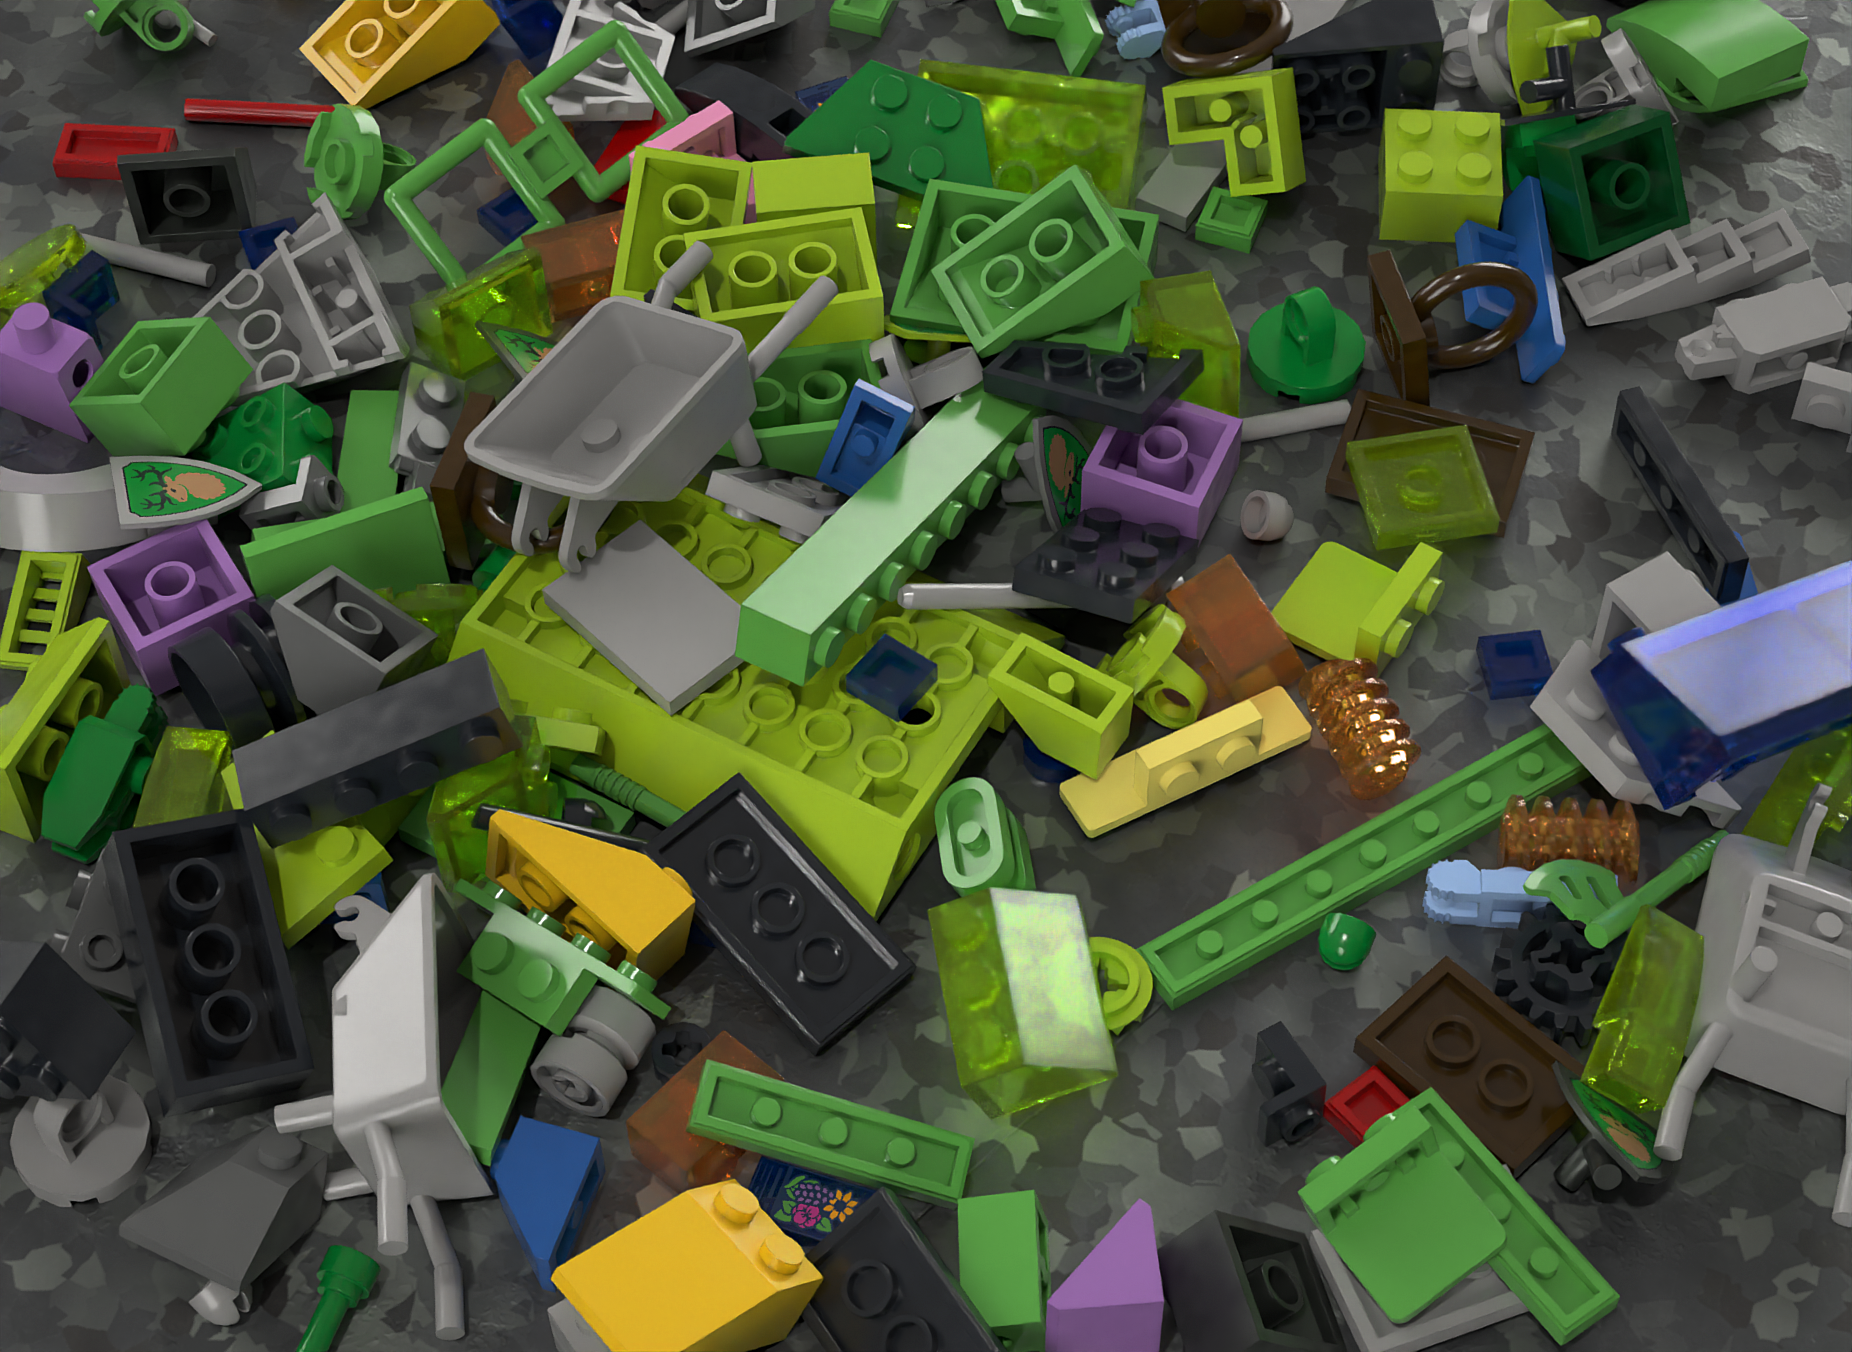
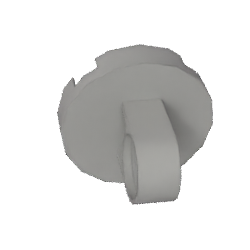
M1478 0L1471 10L1468 28L1455 31L1444 39L1439 76L1445 82L1457 87L1480 85L1488 98L1502 107L1517 104L1519 102L1513 87L1508 59L1507 19L1509 0ZM1461 52L1469 55L1472 66L1459 65L1453 61L1450 53Z
M1620 28L1602 38L1601 43L1613 67L1575 91L1576 107L1599 104L1603 101L1613 102L1635 98L1636 104L1633 105L1669 111L1672 126L1678 123L1679 120L1661 87H1658L1649 72L1648 65L1626 32ZM1626 106L1599 110L1588 117H1585L1586 113L1576 114V125Z
M894 334L869 344L872 363L883 360L888 371V375L878 380L881 390L915 406V421L904 438L905 440L914 437L934 417L930 405L961 393L983 380V368L973 347L961 348L913 367L901 342Z
M107 1075L91 1100L57 1098L56 1101L51 1102L31 1096L15 1118L10 1146L14 1164L21 1179L36 1197L58 1207H73L71 1201H86L96 1197L100 1204L113 1200L137 1182L151 1161L153 1148L150 1141L153 1125L144 1100L131 1085Z

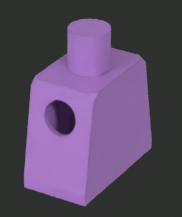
M31 302L18 307L14 311L12 318L0 330V406L89 443L95 435L68 405L104 363L94 339L84 331L52 319L47 307L43 304Z

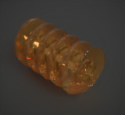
M1357 658L1350 661L1343 659L1328 660L1314 666L1302 675L1298 684L1299 695L1306 701L1310 716L1317 721L1318 731L1327 741L1331 756L1338 761L1342 777L1349 782L1351 795L1358 800L1370 801L1387 794L1404 781L1409 768L1421 756V747L1415 740L1408 739L1410 735L1408 722L1403 719H1397L1400 714L1399 706L1396 701L1387 698L1389 694L1388 685L1382 679L1376 678L1378 667L1374 661L1369 658Z
M1511 794L1499 823L1497 868L1507 867L1509 859H1516L1519 868L1527 871L1533 870L1536 860H1542L1544 864L1560 859L1582 860L1600 865L1613 873L1617 865H1623L1629 885H1635L1640 862L1639 823L1629 801L1618 800L1609 817L1603 800L1592 798L1582 817L1578 802L1573 797H1565L1555 815L1553 805L1548 796L1539 795L1534 801L1530 813H1528L1523 796Z

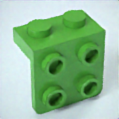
M1412 1105L1400 1115L1393 1112L1377 1120L1364 1134V1142L1342 1159L1339 1156H1333L1321 1162L1307 1176L1305 1180L1306 1186L1298 1191L1311 1221L1385 1315L1392 1322L1399 1324L1412 1319L1498 1254L1507 1244V1235L1504 1227L1440 1151L1431 1124L1415 1105Z

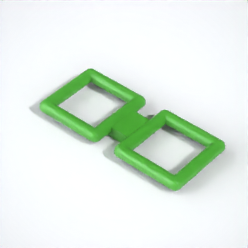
M619 20L608 22L518 91V102L536 125V128L513 146L508 143L492 120L488 118L479 119L386 189L384 193L386 205L461 303L469 304L475 301L563 233L566 227L565 219L547 195L568 178L573 176L587 197L596 203L603 202L630 181L631 172L628 154L635 151V148L603 173L599 174L545 100L547 97L614 48L667 122V124L638 146L657 138L690 116L623 22ZM483 146L538 223L468 276L412 199Z

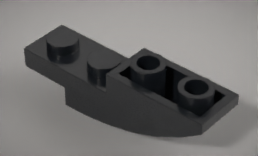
M721 63L713 64L676 86L674 92L675 96L694 114L718 100L728 107L734 115L736 152L746 162L751 163L754 161L797 158L782 152L787 136L813 113L797 99L772 83L750 72Z

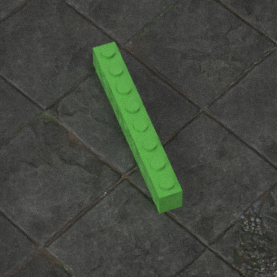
M983 380L973 387L958 393L741 604L735 656L802 687L823 666L826 668L831 667L837 660L843 645L855 633L860 635L866 631L875 612L886 601L893 602L897 599L899 588L905 585L906 580L917 569L922 571L927 568L936 549L947 538L950 540L956 538L964 525L965 519L975 509L982 510L985 508L994 489L1004 479L1007 481L1013 479L1020 467L1014 452L1019 445L1025 442H1033L1032 419L1046 416L1047 409L1027 403H1018L1009 398L984 392Z

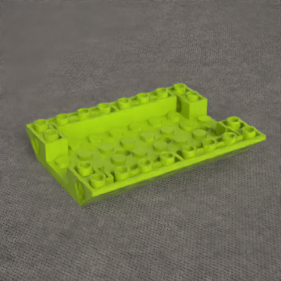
M699 473L670 501H618L608 521L595 534L597 551L641 520L740 606L802 543L781 536L779 534L781 525L762 517L760 522H749L724 512L725 502L705 495L710 478ZM564 495L551 512L547 520L548 528L565 523L570 496ZM579 550L577 551L576 556L580 562L587 558ZM517 552L460 622L447 663L484 648L507 687L509 697L528 702L526 714L552 718L553 707L592 713L591 725L607 731L602 757L589 754L584 755L600 764L607 765L609 768L616 770V772L623 774L624 777L639 783L640 786L643 785L648 788V791L686 812L740 772L870 916L877 921L937 833L934 812L941 794L948 787L988 726L1004 733L1014 719L1013 715L988 685L989 673L1021 632L1059 651L1065 644V636L1005 609H906L898 604L897 599L893 602L886 601L875 612L866 631L860 635L855 633L843 645L835 663L829 668L823 666L804 687L744 661L670 716L545 604L543 589L568 572L559 562V552L526 556ZM916 570L906 580L905 585L945 582ZM914 708L924 709L932 715L930 720L919 725L907 724L901 721L898 716L903 711H910ZM523 744L524 747L514 750L591 787L589 783L569 772L571 763L579 754L577 752Z

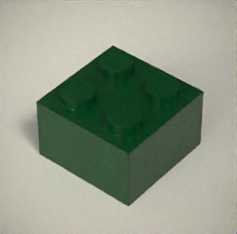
M1632 104L1533 140L1555 251L1591 261L1645 241L1669 229L1674 230L1691 223L1669 111Z

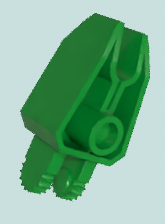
M136 683L133 686L130 684L128 688H123V692L118 694L119 699L114 700L104 720L89 715L78 722L43 798L41 836L52 841L51 850L84 864H89L99 858L103 848H106L112 833L129 829L158 788L163 775L164 763L157 754L156 749L163 739L162 733L167 731L166 726L169 723L167 722L168 716L161 706L158 707L156 703V696L151 688H147L145 684L139 685Z

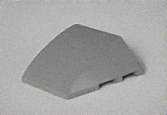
M326 192L312 204L316 212L292 235L284 230L274 240L277 249L255 270L243 269L192 317H211L253 368L252 372L240 385V394L231 406H241L251 398L259 396L283 382L300 394L311 392L350 379L381 364L403 359L410 351L408 342L372 267Z

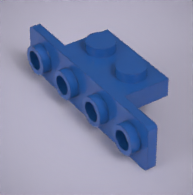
M1528 175L1502 203L1499 217L1500 231L1467 219L1455 233L1459 267L1477 262L1506 263L1521 269L1535 284L1538 294L1537 312L1528 330L1516 342L1521 379L1534 384L1550 366H1554L1560 360L1565 351L1566 339L1562 329L1558 303L1559 294L1556 290L1552 249L1549 244L1545 218L1546 210L1543 204L1540 180ZM1482 286L1462 291L1466 321L1477 324L1482 328L1491 330L1497 328L1508 317L1514 305L1513 295L1501 287Z

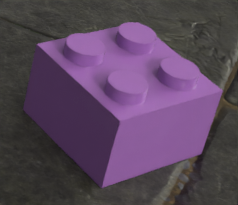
M1177 399L1144 435L1124 432L1106 425L1082 469L1081 511L1096 507L1107 508L1117 511L1121 514L1123 520L1142 525L1149 523L1168 524L1176 527L1180 531V535L1198 539L1200 545L1239 467L1243 419Z
M207 519L184 525H175L87 566L107 617L155 696L179 686L168 658L169 646L203 627H211L229 646L233 645L227 627V614L241 609L250 616L249 602L255 599Z

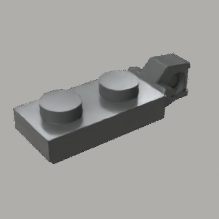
M411 361L401 376L388 467L393 468L395 473L405 476L403 492L423 486L429 502H431L433 498L430 483L462 413L466 381Z

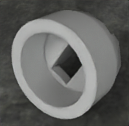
M1255 490L1246 497L1243 503L1240 521L1242 530L1248 538L1272 541L1283 538L1291 530L1295 516L1292 507L1288 505L1285 497L1275 492Z
M209 1280L188 1303L204 1319L215 1325L236 1324L240 1319L238 1310L248 1312L253 1302L252 1286L249 1284L243 1291L237 1293L217 1282Z

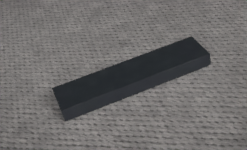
M1637 386L1621 390L1617 399L1611 435L1714 600L1719 605L1739 600L1749 562L1748 554L1641 387Z

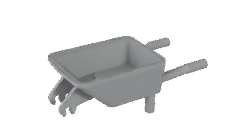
M701 241L694 242L658 280L651 304L626 296H612L597 303L465 440L464 449L471 461L507 478L522 482L511 537L514 550L520 554L532 556L534 548L529 542L530 533H532L535 539L546 541L549 534L547 522L549 515L564 495L570 496L559 548V562L565 570L579 573L581 571V564L576 556L577 551L579 550L582 555L590 558L595 556V534L618 501L666 502L674 499L729 439L739 465L743 467L756 465L761 460L762 454L749 421V417L753 414L757 405L753 383L834 299L839 292L835 282L826 276H820L749 355H747L746 345L740 331L671 310L675 297L713 259L711 249Z
M1818 783L1809 796L1788 847L1742 834H1729L1720 840L1714 850L1672 1025L1673 1043L1679 1052L1688 1057L1670 1088L1667 1089L1653 1152L1665 1160L1676 1161L1681 1159L1694 1106L1695 1094L1712 1067L1836 1114L1846 1115L1845 1155L1843 1157L1832 1220L1839 1225L1852 1227V871L1811 856L1817 830L1828 810V807L1823 804L1832 792V787Z
M435 873L422 875L392 914L360 895L345 897L335 904L334 909L340 917L359 914L355 920L339 922L334 928L339 937L347 940H356V946L360 954L332 990L333 1095L277 1105L274 1109V1119L280 1134L333 1124L337 1138L357 1167L327 1172L323 1197L326 1201L374 1192L377 1197L378 1251L380 1253L394 1256L403 1254L408 1250L407 1205H411L435 1268L436 1337L442 1340H456L465 1334L463 1269L459 1264L436 1201L492 1195L497 1192L496 1181L490 1177L491 1165L479 1163L442 1099L441 1088L483 989L456 971L475 942L442 882Z

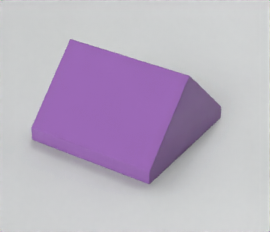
M1140 1198L1048 1299L1045 1352H1159L1164 1298L1151 1206Z

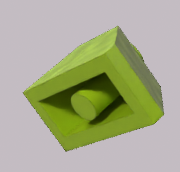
M1021 632L988 675V685L1040 751L1095 780L1129 736L1135 689Z

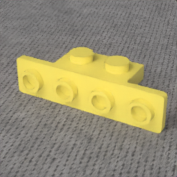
M1275 686L1109 761L1096 780L1082 773L1062 782L1059 795L1086 836L1094 838L1309 740L1312 727L1284 688Z

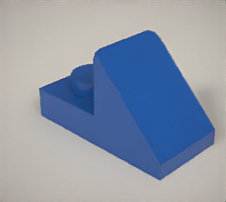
M858 379L815 479L852 497L896 454L900 444L915 421V406Z

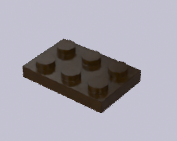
M1358 389L1326 478L1325 493L1504 538L1532 451L1535 432Z
M1447 955L1355 1038L1353 1052L1371 1067L1376 1065L1411 1100L1432 1087L1500 1164L1507 1165L1514 1179L1579 1118L1566 1100L1552 1068L1554 1062L1558 1061L1601 1092H1603L1605 1082Z

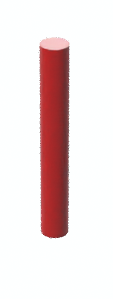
M186 98L184 103V117L186 121L312 127L316 117L321 112L332 113L335 110L334 106L193 98Z

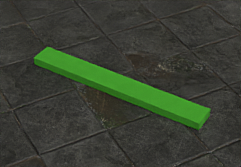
M1543 724L1137 948L1136 951L1149 966L1153 987L1173 1011L1321 928L1327 914L1348 913L1430 867L1432 863L1435 864L1438 860H1442L1592 776V774L1546 724Z

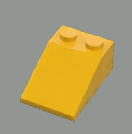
M346 0L299 50L351 105L367 109L465 61L503 20L483 0Z
M499 809L490 817L485 875L492 882L522 901L520 907L527 914L532 906L564 925L567 929L561 938L571 943L575 935L580 933L612 955L606 963L609 967L617 970L621 962L625 960L656 981L685 954L696 900L693 898V893L688 883L676 871L669 867L661 869L645 854Z
M731 1179L683 1192L555 1269L550 1279L612 1352H746L785 1340L824 1277L804 1256L800 1245L792 1238L786 1236L764 1212L754 1194L741 1186L736 1179Z

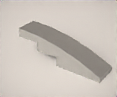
M1782 208L1736 230L1733 229L1728 219H1725L1678 241L1669 229L1562 278V281L1586 326H1594L1648 317L1700 304L1767 281L1811 262L1808 246L1785 209Z

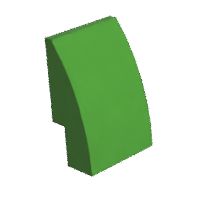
M1650 0L1608 18L1606 27L1612 33L1620 28L1626 32L1652 74L1672 93L1687 88L1710 112L1801 72L1809 43V38L1795 25L1759 0Z

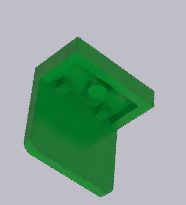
M283 382L213 420L205 430L206 437L204 441L192 451V460L204 461L231 469L261 483L262 489L257 492L260 493L296 484L302 457L315 455L327 470L333 474L332 435L334 428L332 418L322 407L314 405L287 383ZM241 505L219 514L218 520L240 509Z

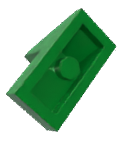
M1575 115L1507 126L1500 125L1502 175L1511 192L1528 175L1539 179L1542 188L1533 140L1576 125Z

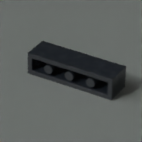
M484 648L235 749L232 751L244 811L271 849H274L291 841L302 839L308 834L352 816L363 814L374 807L413 791L427 788L440 780L462 771L488 763L499 756L524 746L507 687Z

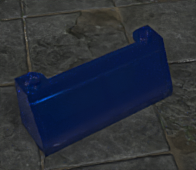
M1852 560L1647 635L1643 627L1634 628L1619 635L1607 644L1610 654L1591 669L1590 672L1664 810L1692 800L1697 796L1695 791L1709 781L1721 780L1724 782L1733 778L1752 764L1852 725Z

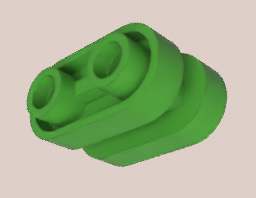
M977 777L961 779L950 785L941 794L935 806L934 816L943 874L955 891L966 900L969 908L983 924L992 928L1009 927L1022 920L1029 913L1036 899V885L1027 833L1015 815L1005 807L1003 800L989 782Z

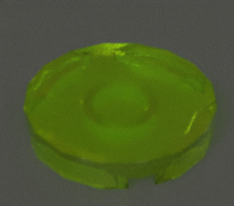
M65 224L50 229L21 245L0 261V309H7L20 304L52 284L51 282L56 279L53 273L58 269L60 263H63L67 269L77 264L85 253L87 242L75 225Z

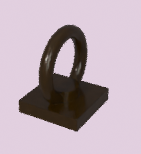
M1157 0L1166 30L1161 42L1162 55L1172 69L1187 76L1202 78L1220 77L1254 67L1271 57L1274 48L1286 43L1293 30V12L1284 0Z
M1387 250L1367 256L1372 333L1399 399L1430 406L1428 367L1457 369L1487 361L1516 343L1528 330L1536 315L1538 308L1536 286L1525 272L1515 266L1500 262H1477L1463 265L1432 279L1410 299L1391 251ZM1482 286L1501 287L1513 295L1514 305L1510 314L1493 331L1467 343L1439 345L1431 312L1444 300L1464 290Z
M470 392L430 483V490L450 567L473 570L486 538L502 548L517 552L514 550L511 541L513 525L500 516L509 505L514 480L474 463L468 458L464 449V443L469 434L497 407L495 396ZM612 510L611 513L608 515V517H607L606 520L603 522V524H602L601 527L598 529V531H599V530L604 526V524L608 521V519L610 518V516H611L613 510ZM565 523L549 528L546 541L535 539L532 533H530L529 542L534 548L533 555L559 552Z

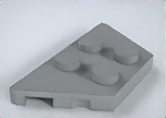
M570 0L547 68L608 22L619 20L625 24L664 79L675 36L657 24L642 19L638 12L621 1L616 3L612 9L600 0ZM614 48L545 99L561 122L651 120L655 105Z
M1576 640L1530 708L1614 798L1638 805L1642 803L1648 804L1660 811L1680 817L1689 805L1701 808L1708 815L1713 826L1722 829L1728 828L1742 811V808L1687 751L1685 740L1673 729L1662 725L1644 706L1645 700L1641 693L1633 686L1621 681L1583 640Z

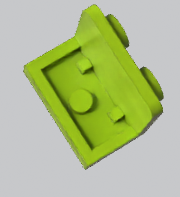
M1325 542L1319 547L1269 614L1268 627L1272 633L1374 684L1393 657L1399 658L1404 652L1412 637L1414 627L1423 614L1430 615L1438 604L1445 586V582L1438 579L1443 552L1420 542L1399 572H1396L1339 543Z

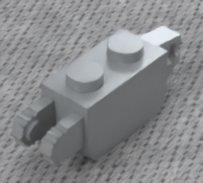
M1819 277L1798 284H1786L1777 290L1750 298L1734 299L1725 305L1716 307L1710 326L1679 339L1674 356L1690 380L1724 375L1733 389L1747 394H1753L1803 379L1808 362L1835 369L1843 344L1852 341V283L1845 282L1829 287L1824 278Z

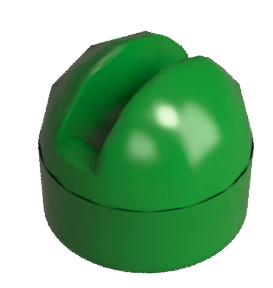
M1329 913L1326 915L1318 935V949L1326 964L1337 970L1348 971L1360 966L1367 958L1376 938V932L1370 925L1358 918L1342 913Z

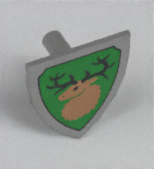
M169 456L110 457V468L120 529L147 528V538L175 525H184L207 519L210 525L218 524L219 514L241 505L262 489L261 483L234 470L204 461Z

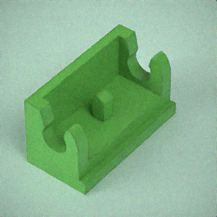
M1035 1190L957 1199L960 1286L1007 1352L1038 1350L1039 1352H1045L1047 1301L1052 1296L1048 1220Z

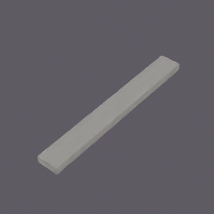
M1284 0L1291 8L1294 16L1293 30L1286 42L1347 13L1355 0ZM1272 56L1260 64L1238 73L1271 70ZM1224 140L1175 145L1136 196L1135 211L1159 214L1160 222L1186 232L1205 206L1213 186L1219 187L1228 175Z

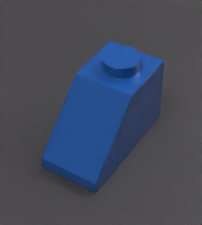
M520 1116L511 1139L503 1138L499 1142L491 1162L490 1177L496 1181L502 1209L542 1289L556 1293L558 1287L550 1278L557 1267L569 1261L606 1172L599 1137Z

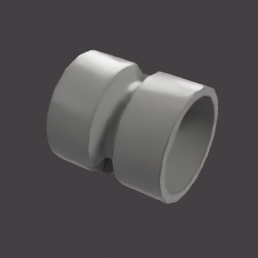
M594 985L562 1035L559 1037L552 1033L530 1067L532 1077L542 1090L565 1107L584 1115L593 1117L605 1116L628 1080L626 1070L635 1068L655 1037V1025L647 1013L624 995L606 987Z

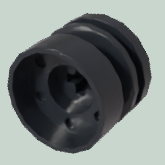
M263 594L249 602L250 616L241 609L227 614V627L233 645L229 646L211 627H203L168 647V658L184 696L210 738L232 763L234 762L233 750L262 739L271 730L275 732L269 712L273 711L288 727L306 721L305 710L313 717L317 716L314 710L297 699L270 613L276 601L270 594Z

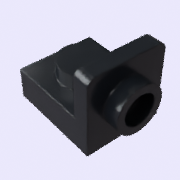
M1279 1021L1257 1033L1255 1063L1252 1064L1254 1079L1261 1092L1269 1099L1260 1106L1257 1136L1265 1147L1283 1138L1288 1141L1297 1140L1312 1131L1323 1117L1327 1083L1282 1021Z

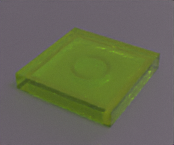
M1467 425L1347 442L1346 460L1376 550L1416 545L1420 542L1430 543L1490 534L1498 531L1500 518Z

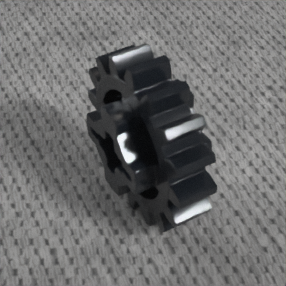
M1551 903L1546 904L1543 920L1539 921L1534 915L1525 911L1521 914L1518 929L1510 927L1504 929L1500 947L1495 950L1491 971L1496 973L1492 990L1497 996H1508L1506 1003L1520 1015L1524 1014L1528 1017V1021L1536 1028L1540 1029L1542 1026L1550 1029V1038L1557 1045L1563 1039L1564 1032H1573L1581 1046L1588 1045L1592 1028H1596L1602 1035L1608 1038L1614 1034L1618 1019L1627 1022L1630 1019L1643 984L1644 977L1637 974L1642 957L1640 952L1625 951L1630 935L1627 931L1603 948L1592 946L1587 941L1584 933L1587 925L1580 920H1569L1566 916H1560L1558 909ZM1542 947V950L1534 951L1535 949ZM1530 954L1529 961H1524V959ZM1611 986L1609 991L1603 996L1605 987ZM1603 996L1594 1002L1592 1001V997Z

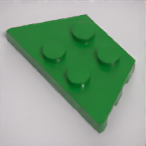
M869 60L790 133L782 150L783 153L797 158L869 153L873 185L923 202L929 179L993 189L979 98L874 60Z

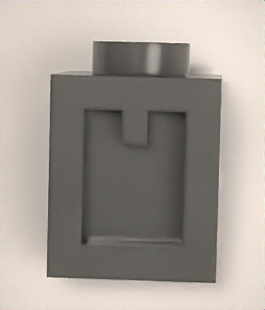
M315 455L302 457L296 484L256 493L241 504L239 517L251 530L254 528L327 518L340 513L344 505V489L338 478L331 474Z

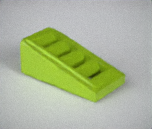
M21 552L0 639V668L28 671L31 663L37 657L43 655L18 653L22 642L47 645V650L57 635L77 626L92 583V578L87 568L91 564L82 553ZM45 581L62 582L60 590L43 588ZM38 601L57 603L55 611L35 609ZM30 621L52 624L50 632L27 630Z

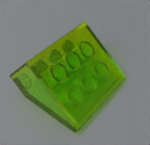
M920 59L918 77L979 98L993 189L1033 195L1076 164L1105 196L1111 207L1131 209L1148 110L1146 85ZM899 194L895 226L915 229L922 202Z

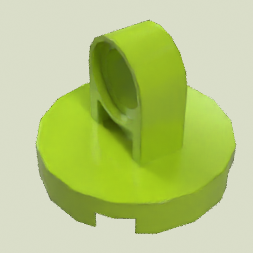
M1158 604L1147 611L1123 634L1128 640L1116 652L1113 658L1106 653L1095 669L1135 689L1133 702L1153 720L1171 729H1182L1197 720L1208 699V689L1203 679L1172 652L1185 630V619L1177 612H1172L1165 605ZM1162 689L1178 691L1188 699L1190 705L1181 706L1173 703L1166 698Z

